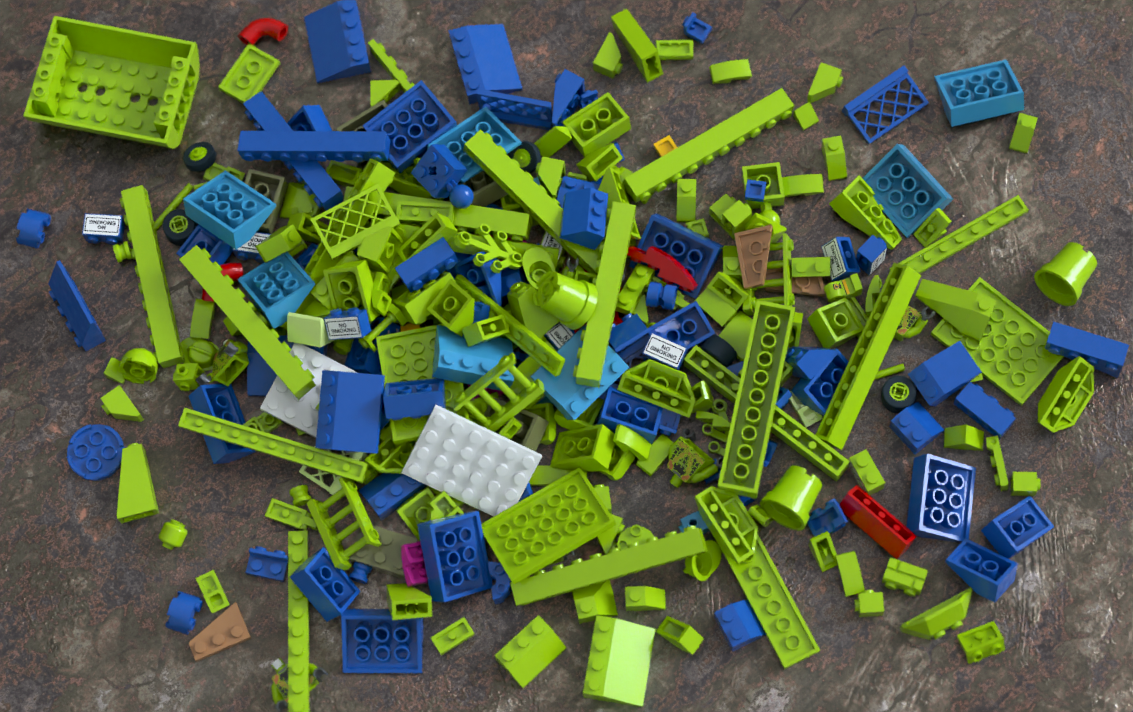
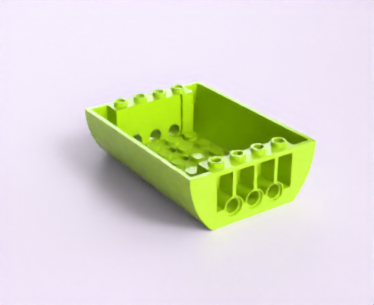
M54 16L23 116L28 121L172 149L176 148L181 142L199 79L196 42ZM81 86H88L85 92H79ZM99 89H105V93L103 95H96V92ZM138 95L141 97L138 102L131 101L133 96ZM158 99L156 105H149L150 100Z

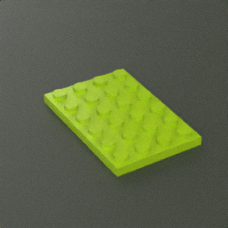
M979 277L968 291L997 300L981 341L962 335L957 331V328L949 322L947 323L944 319L932 330L931 335L947 348L961 341L973 360L980 361L982 376L1022 406L1064 356L1052 354L1045 349L1050 331Z
M437 325L376 337L382 375H385L384 389L386 383L434 379L432 372ZM444 380L446 410L470 420L468 410L464 406L458 411L454 409L455 396L461 391L464 392L463 383ZM423 415L420 418L403 417L400 420L390 419L394 444L418 440L430 415Z
M579 467L481 525L485 539L514 585L617 524Z

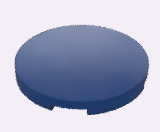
M89 424L77 430L69 440L67 461L71 469L81 478L91 481L103 480L112 476L120 468L122 449L125 446L120 435L110 426Z

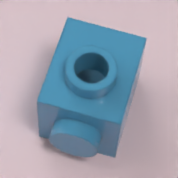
M699 511L680 519V526H678L680 533L684 532V528L694 525L696 528H701L703 534L710 532Z

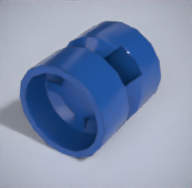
M650 282L646 306L657 308L661 305L662 309L673 310L676 302L677 286L666 284L663 287L661 283Z

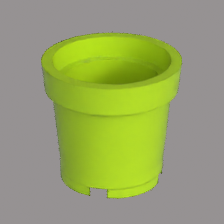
M1074 242L1067 243L1049 263L1042 265L1035 273L1036 285L1052 301L1064 306H1072L1081 296L1082 288L1097 267L1095 256L1090 251L1086 253L1082 250L1084 246Z
M548 271L542 275L536 284L539 288L537 293L534 292L533 294L534 304L558 318L560 323L569 329L575 330L582 327L595 310L598 291L592 283L584 280L577 281L556 271Z
M794 465L787 469L773 490L766 493L760 501V506L777 523L789 529L800 531L805 528L809 520V512L822 488V483L814 474L809 476L806 474V469Z

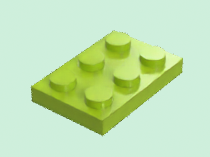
M248 44L218 88L220 91L244 103L264 88L280 65V61Z

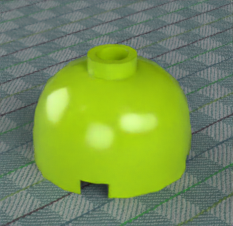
M134 348L123 355L119 365V372L124 374L123 377L132 383L144 384V381L150 380L149 383L156 379L158 361L150 351L145 348Z

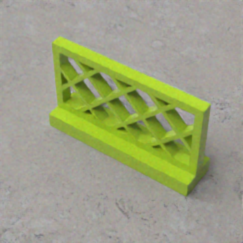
M379 184L310 219L332 261L358 248L365 237L388 226L393 228L400 226V222ZM377 190L380 195L379 203L368 201L369 193ZM356 200L364 202L362 212L351 210L352 202ZM366 203L377 206L375 216L363 213ZM379 207L387 209L390 217L386 219L377 218ZM342 209L347 211L345 221L333 218L336 210ZM349 212L360 215L358 225L346 222ZM362 216L373 219L371 227L364 228L359 226ZM321 218L329 219L328 229L319 228L316 221ZM332 221L343 224L340 234L329 231ZM345 225L356 228L355 234L352 237L342 235ZM328 234L339 237L336 245L329 247L326 241Z

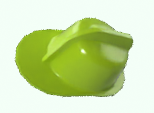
M539 247L530 248L524 253L522 265L527 281L538 290L539 287L536 284L542 275L548 271H556L548 252Z
M188 337L181 341L185 359L184 364L188 362L198 363L204 371L213 369L214 355L219 350L217 345L196 337Z
M713 540L705 541L708 552L685 558L684 573L696 577L699 581H706L718 568L721 562V549Z

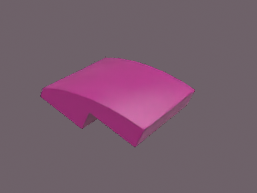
M421 542L402 545V566L407 586L428 583Z

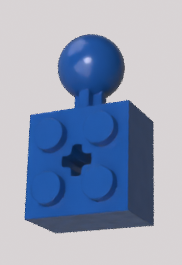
M431 144L411 174L433 198H448L449 196L451 204L458 209H465L473 202L474 194L471 188L463 184L458 185L468 169L445 145Z

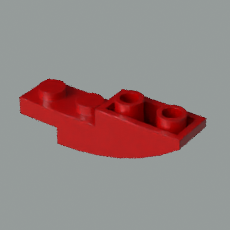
M634 246L628 248L627 255L630 256V260L637 263L645 262L648 264L647 267L654 270L659 268L658 276L662 278L663 282L668 284L676 283L680 285V289L688 292L697 289L698 284L687 269L664 251L654 246L649 247L647 252Z

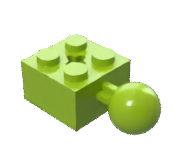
M780 162L743 166L741 176L744 196L747 179L766 182L764 202L745 200V203L751 209L760 208V215L780 224L779 215L772 210L774 206L784 205L785 200Z

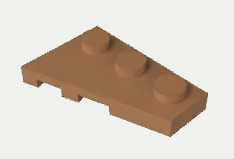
M772 225L734 233L743 286L746 290L764 286Z
M783 268L766 270L765 280L784 278ZM792 277L793 294L826 297L822 277ZM784 286L766 287L765 291L784 293Z
M237 602L232 604L188 643L196 662L251 639Z

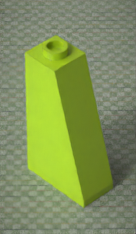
M628 9L611 16L614 30L646 82L648 83L663 75L658 50Z
M138 443L129 444L127 448L122 449L117 519L121 524L159 514L146 451L143 445Z

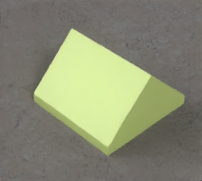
M288 313V342L323 347L334 341L329 340L325 321L322 318Z

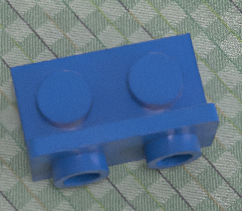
M256 546L255 549L249 548L250 556L245 572L246 575L281 582L285 581L288 569V556L285 555V552L279 550L269 552L266 548Z

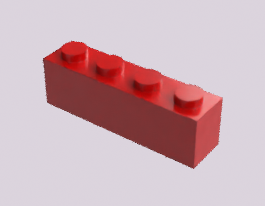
M858 485L852 488L839 504L844 515L896 559L907 551L917 537Z

